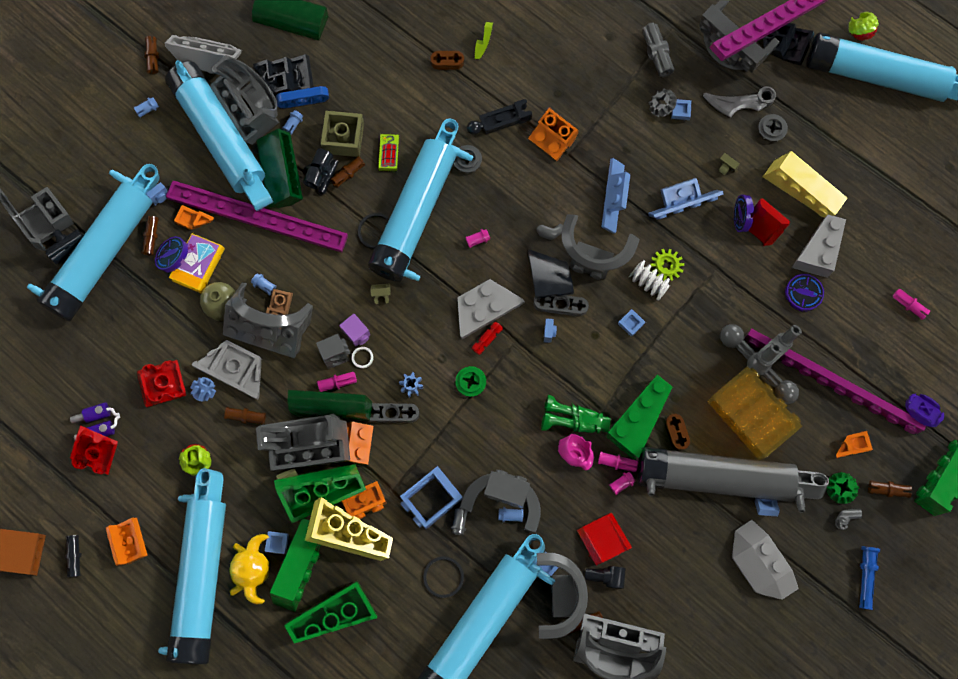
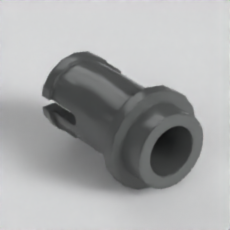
M455 509L453 526L450 528L452 534L464 535L466 531L467 510Z

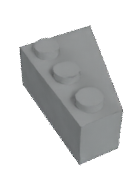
M827 215L791 268L828 278L835 271L846 219Z

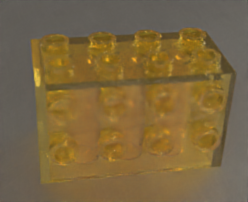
M747 366L717 391L707 403L760 461L768 457L803 426L800 424L801 420L794 413L791 414L786 409V403L781 398L777 399L770 385L764 384L759 379L760 375L754 368L750 369Z

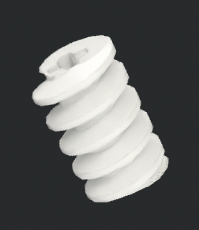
M643 260L635 267L629 277L634 275L633 282L640 280L638 286L641 287L646 284L644 290L652 289L650 295L653 296L658 293L657 300H660L670 287L668 285L670 279L667 278L663 281L664 274L656 276L657 269L650 272L651 265L644 267L645 260Z

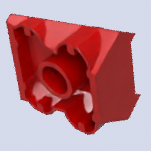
M760 199L755 205L753 213H751L750 218H753V223L749 231L763 242V246L772 245L789 226L790 221L767 201Z
M178 360L165 361L157 366L148 364L142 370L137 371L146 407L186 396Z
M80 425L70 457L72 465L78 469H84L89 466L97 474L105 473L109 475L118 441Z
M612 513L577 530L589 552L591 560L595 562L596 566L632 548Z

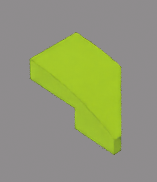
M486 22L483 40L476 41L475 59H480L487 48L493 26L491 22Z

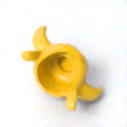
M259 534L254 536L248 542L246 548L237 543L234 544L233 548L238 553L233 557L229 568L231 579L236 584L230 590L232 596L244 590L246 599L251 603L263 604L265 602L264 599L258 597L256 587L267 580L269 575V561L264 554L258 551L261 542L269 538L268 535Z

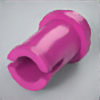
M480 229V232L465 237L469 248L483 242L488 243L487 241L490 240L487 229Z
M624 472L622 477L610 483L609 486L614 494L617 495L628 486H633V483L636 481L630 472Z

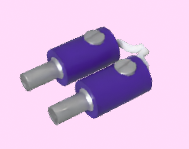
M105 402L82 409V414L70 417L71 423L85 420L86 423L109 417L111 411L116 416L114 425L109 420L87 427L107 437L115 434L114 428L117 426L120 414L115 413L114 409L109 408Z

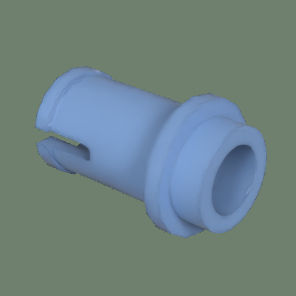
M148 97L147 101L134 107L140 118L152 110H157L156 108L159 106L154 97Z
M296 110L290 112L289 119L282 127L284 131L286 130L291 135L299 122L303 121V115Z
M255 274L251 280L253 287L260 288L269 296L272 294L273 288L276 289V285L265 279L262 274Z
M499 508L498 520H502V523L505 521L523 522V509Z

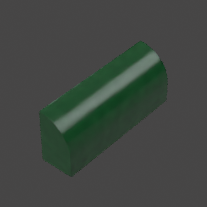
M254 0L252 9L253 22L315 40H320L329 17L327 7L303 0Z
M277 128L257 140L261 168L265 172V188L273 200V203L268 205L271 208L287 207L303 200L291 134Z
M288 390L289 411L295 416L317 417L334 414L340 419L370 421L372 401L366 395Z

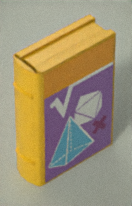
M192 233L187 241V257L185 260L182 259L180 262L181 266L172 271L169 278L176 284L202 293L203 289L208 285V281L225 248Z

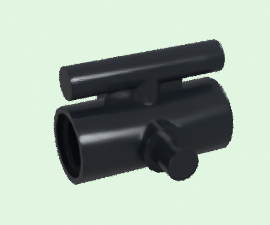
M317 149L311 164L304 167L306 175L303 183L324 195L339 161L332 159L333 155L329 151Z
M59 229L52 233L57 243L46 249V255L56 265L69 257L83 238V234L78 229L67 236L62 234Z

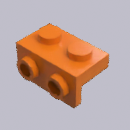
M348 422L347 432L350 461L344 462L368 465L373 426Z
M378 481L365 486V491L342 501L349 515L362 519L366 517L365 513L371 510L375 513L384 509L383 505L387 504Z
M130 518L118 525L106 527L107 537L116 566L131 564L148 556L137 518Z

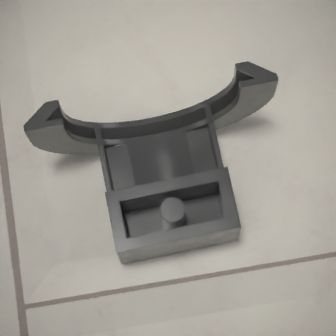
M48 187L31 196L35 204L20 213L16 211L0 189V202L35 249L46 251L42 243L54 236L52 233L55 230L63 231L74 224L69 214Z
M567 214L562 228V242L567 253L572 258L570 268H573V271L577 273L584 272L590 274L594 279L605 280L609 270L622 267L635 254L640 239L633 234H629L624 249L616 256H614V253L579 241L576 245L574 228L578 216Z
M496 469V472L491 471L490 474L478 478L467 488L460 509L467 510L468 512L472 511L478 494L484 488H486L484 497L521 509L526 499L528 518L524 530L536 533L541 508L538 497L526 478L514 476Z
M536 553L537 566H556L569 574L551 576L555 579L554 584L551 585L552 617L569 618L557 625L538 626L539 639L559 638L573 631L581 622L588 602L587 585L580 569L567 557L556 553Z

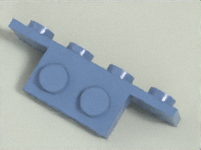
M614 158L610 159L602 228L613 234L616 233L619 210L626 209L630 174L624 172L625 165Z
M693 178L660 189L665 207L649 212L648 215L649 217L656 218V220L667 217V213L673 212V214L684 211L683 208L690 206V208L700 206L703 201H715L718 199V196L723 195V191L714 190L701 195L697 178Z

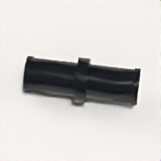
M79 535L65 536L67 577L81 576L80 557H82V553H79Z

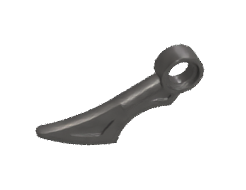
M765 86L759 90L758 94L726 97L704 93L703 97L716 110L731 118L735 112L747 108L760 111L764 107L772 105L776 98V92L773 88ZM768 93L771 99L764 100L761 94Z

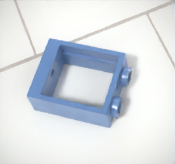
M438 466L400 496L403 500L400 503L406 512L411 510L415 515L413 518L414 522L419 528L423 526L425 529L463 500L462 495ZM436 478L453 500L426 521L410 502L409 498Z

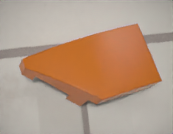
M182 205L174 223L193 230L212 222L214 217Z
M867 431L848 435L837 452L836 458L872 451Z

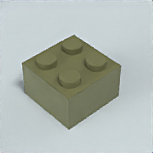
M325 111L321 139L322 149L329 151L332 155L360 157L364 129L362 114Z

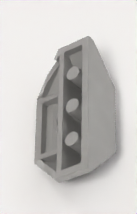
M172 35L165 42V47L177 60L181 62H195L200 70L215 74L211 67L225 55L237 59L241 54L240 49L230 44L197 37H178L177 35Z
M750 520L735 530L732 559L755 593L783 600L799 589L793 570L770 536L753 520Z

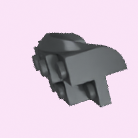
M584 614L573 661L585 664L594 673L605 679H656L662 670L666 654V647H664L665 633Z

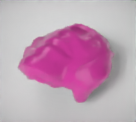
M570 434L559 440L558 452L569 465L581 467L583 470H589L593 465L594 455L591 449V441L587 442L583 437L576 434Z

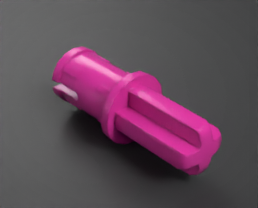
M898 289L893 294V298L906 307L905 310H910L921 320L926 318L923 313L927 315L930 313L929 309L917 302V298L913 299L903 290Z
M354 372L339 376L335 374L334 377L318 380L317 383L319 391L324 392L335 388L339 390L342 386L356 383L357 378Z
M603 452L600 453L598 464L615 467V470L619 468L632 472L637 471L638 461L620 457V454L616 456Z

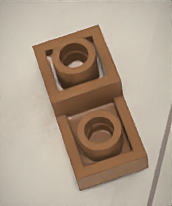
M273 289L270 306L267 307L266 313L287 315L293 293Z

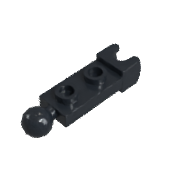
M523 99L514 102L512 105L479 115L480 122L470 121L467 125V131L471 135H477L481 129H484L485 134L518 123L522 124L532 119V111H522L527 108V100Z

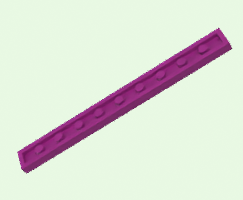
M789 0L715 41L709 48L723 61L828 0Z
M172 181L166 195L168 200L341 253L348 238L347 233L265 208L256 211L252 204L177 181Z
M752 328L744 338L748 345L760 349L772 340ZM790 349L779 358L784 365L788 367L793 366L802 375L815 378L819 384L833 388L834 392L839 395L848 396L852 402L868 407L869 411L874 414H881L886 417L887 421L903 426L904 430L911 434H918L926 428L925 425L917 422L910 414Z

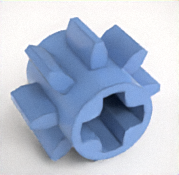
M412 372L411 376L404 374V381H399V384L404 386L401 389V393L407 392L409 398L414 393L418 396V389H423V385L418 384L422 378H416L414 372ZM408 382L414 383L415 387H408Z
M198 378L197 381H193L190 387L193 389L191 394L198 401H208L209 398H213L216 392L214 390L215 385L209 378Z

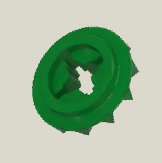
M465 367L456 376V387L464 396L475 397L485 389L486 376L477 367ZM474 375V382H476L477 384H472L471 387L468 389V382H466L465 380H470L471 377Z
M839 472L829 478L826 490L833 501L839 504H847L858 496L859 486H857L856 479L850 476V474ZM844 482H846V483H845V484H846L845 487H846L849 491H843V492L841 493V492H840V491H841V488L838 487V486H839V485H842Z

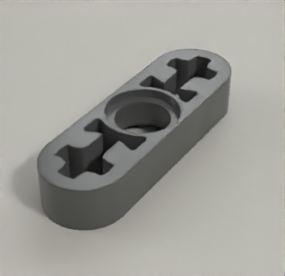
M566 295L544 298V302H548L544 303V306H540V303L537 302L541 298H534L533 302L535 309L538 311L573 316L585 315L589 307L588 301L585 298ZM551 299H554L552 303V308H550V301ZM558 300H563L566 302V307L559 309L555 303ZM570 301H572L573 306L571 307V310H568ZM578 303H582V306L585 308H582V310L579 311L578 307L574 306H577Z
M372 403V408L375 412H380V408H383V418H380V414H374L368 422L413 423L419 418V409L414 404ZM394 408L397 411L396 416L388 418L386 416L387 409ZM399 408H402V412H409V409H413V412H416V414H413L412 418H409L407 414H402L403 418H399Z

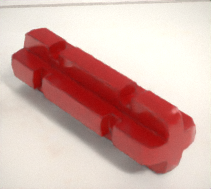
M494 322L490 326L491 329H488L480 337L479 342L472 346V350L476 354L480 355L485 350L484 347L487 348L497 337L496 334L503 330L499 323Z

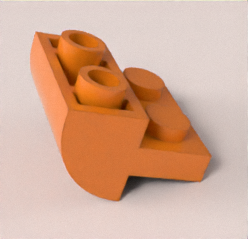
M548 108L528 139L558 161L568 146L570 147L576 139L578 129Z

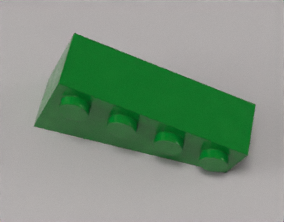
M657 374L605 437L632 460L637 461L671 392L672 386Z
M955 439L948 445L949 451L947 454H944L938 460L937 464L939 466L937 469L931 471L927 476L928 482L926 485L921 486L916 492L917 498L914 502L933 516L951 512L953 506L950 503L954 499H958V440Z
M356 464L274 480L276 492L291 523L311 515L314 501L321 497L334 505L366 490Z
M304 518L300 522L270 591L273 604L296 612L303 596L305 585L311 577L313 564H316L320 552L318 551L321 546L320 544L305 541L310 521Z
M357 580L290 620L284 626L295 644L376 619L378 615Z

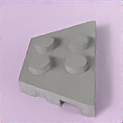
M491 279L457 297L461 339L523 305L524 300Z
M226 340L217 349L208 352L207 356L198 362H193L192 366L256 400L259 399L261 357Z

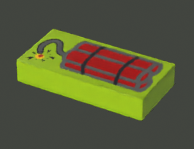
M380 135L379 171H397L399 135Z

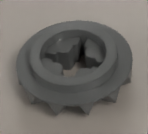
M665 88L662 91H657V94L652 96V100L648 102L650 105L649 110L657 117L670 114L677 103L675 93ZM664 100L666 105L660 104L659 101Z
M775 114L764 116L758 125L759 134L763 136V139H767L770 142H778L785 137L788 131L786 121L781 116ZM772 124L774 126V129H777L773 132V134L771 133L770 126Z
M471 145L459 147L460 150L472 155L473 159L466 165L464 159L456 156L454 166L460 172H466L467 174L472 171L475 172L482 162L480 151Z

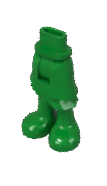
M547 395L544 407L545 413L541 424L542 431H547L551 426L557 425L572 428L573 431L578 433L609 432L610 417H605L603 413L599 414L578 404L575 406L571 403V406L558 403L554 396ZM546 412H558L571 415L572 419L556 416Z

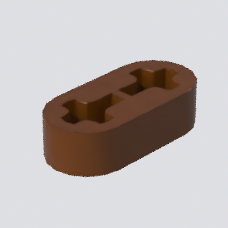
M435 51L430 57L431 66L437 70H457L464 65V55L460 51ZM455 58H458V63L454 62Z
M679 414L669 415L665 421V427L671 445L675 450L683 451L690 444L684 420ZM672 418L679 422L677 425L678 431H676L674 425H670ZM677 434H679L680 439L685 440L682 447L680 444H676L678 440Z

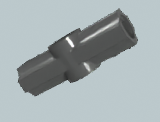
M647 24L643 27L642 32L647 43L649 59L653 60L659 77H668L674 73V67L669 56L668 43L666 40H663L657 24Z

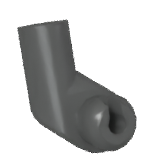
M560 223L554 228L539 225L537 233L542 238L553 240L562 234L563 225Z
M861 509L842 510L835 519L836 527L845 530L848 528L847 525L851 519H861Z

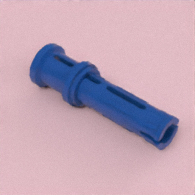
M862 546L863 558L860 567L863 570L859 608L873 610L875 571L879 569L877 558L880 549Z

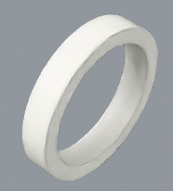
M359 347L352 353V362L358 368H367L373 362V353L367 347ZM360 350H366L371 354L370 362L363 366L358 365L354 361L355 354Z

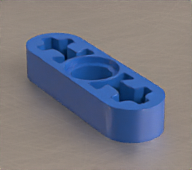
M323 86L283 92L276 95L279 108L321 103L329 99L328 88Z

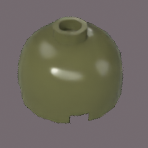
M224 282L209 284L200 295V305L203 312L213 320L224 321L225 304L236 292L235 289Z

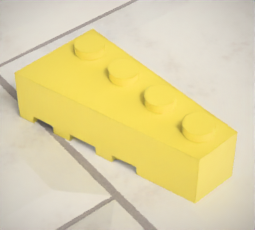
M792 151L774 160L763 175V178L824 218L827 215H836L847 199L846 196Z
M321 497L314 501L305 541L382 561L389 558L393 538L371 525L363 523L359 518L349 515L343 509L328 503L327 500Z

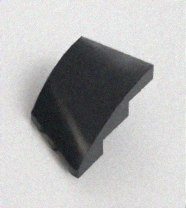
M788 23L763 38V45L765 48L773 38H776L779 44L771 54L784 61L802 65L815 34L812 30L796 28V24Z
M306 54L292 59L284 57L272 62L264 60L253 64L254 69L258 71L273 94L278 95L283 92L314 87L310 59Z
M528 250L535 299L574 294L567 262Z

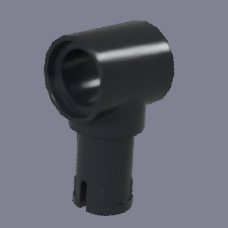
M607 566L604 570L586 568L585 580L603 582L609 588L624 589L626 568Z

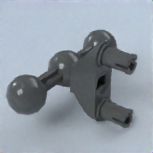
M735 324L723 327L720 332L722 344L729 348L736 347L747 359L749 372L756 376H764L775 388L774 396L776 400L786 405L796 402L799 396L797 385L792 381H783L771 367L774 362L792 347L793 341L802 333L800 327L793 325L785 333L778 334L756 353L744 341V332L741 327Z

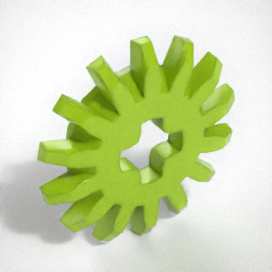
M661 249V255L656 252L655 254L658 258L652 257L655 263L650 265L651 267H656L657 272H659L657 276L664 274L663 281L666 280L667 276L673 281L672 275L679 278L680 276L677 272L683 273V270L679 267L684 266V263H679L683 259L682 256L677 258L678 252L671 254L672 249H669L668 253ZM664 261H666L667 263H672V265L670 266V270H668V268L662 267L664 265Z

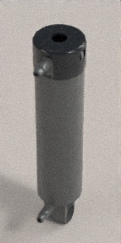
M651 447L642 448L638 462V484L641 487H647L649 496L655 495V488H667L784 502L796 500L800 513L805 512L804 499H821L829 483L826 475L817 472L799 471L795 464L669 451Z

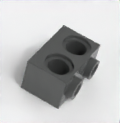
M338 334L316 343L328 369L349 361L347 356L351 354L345 339H340Z

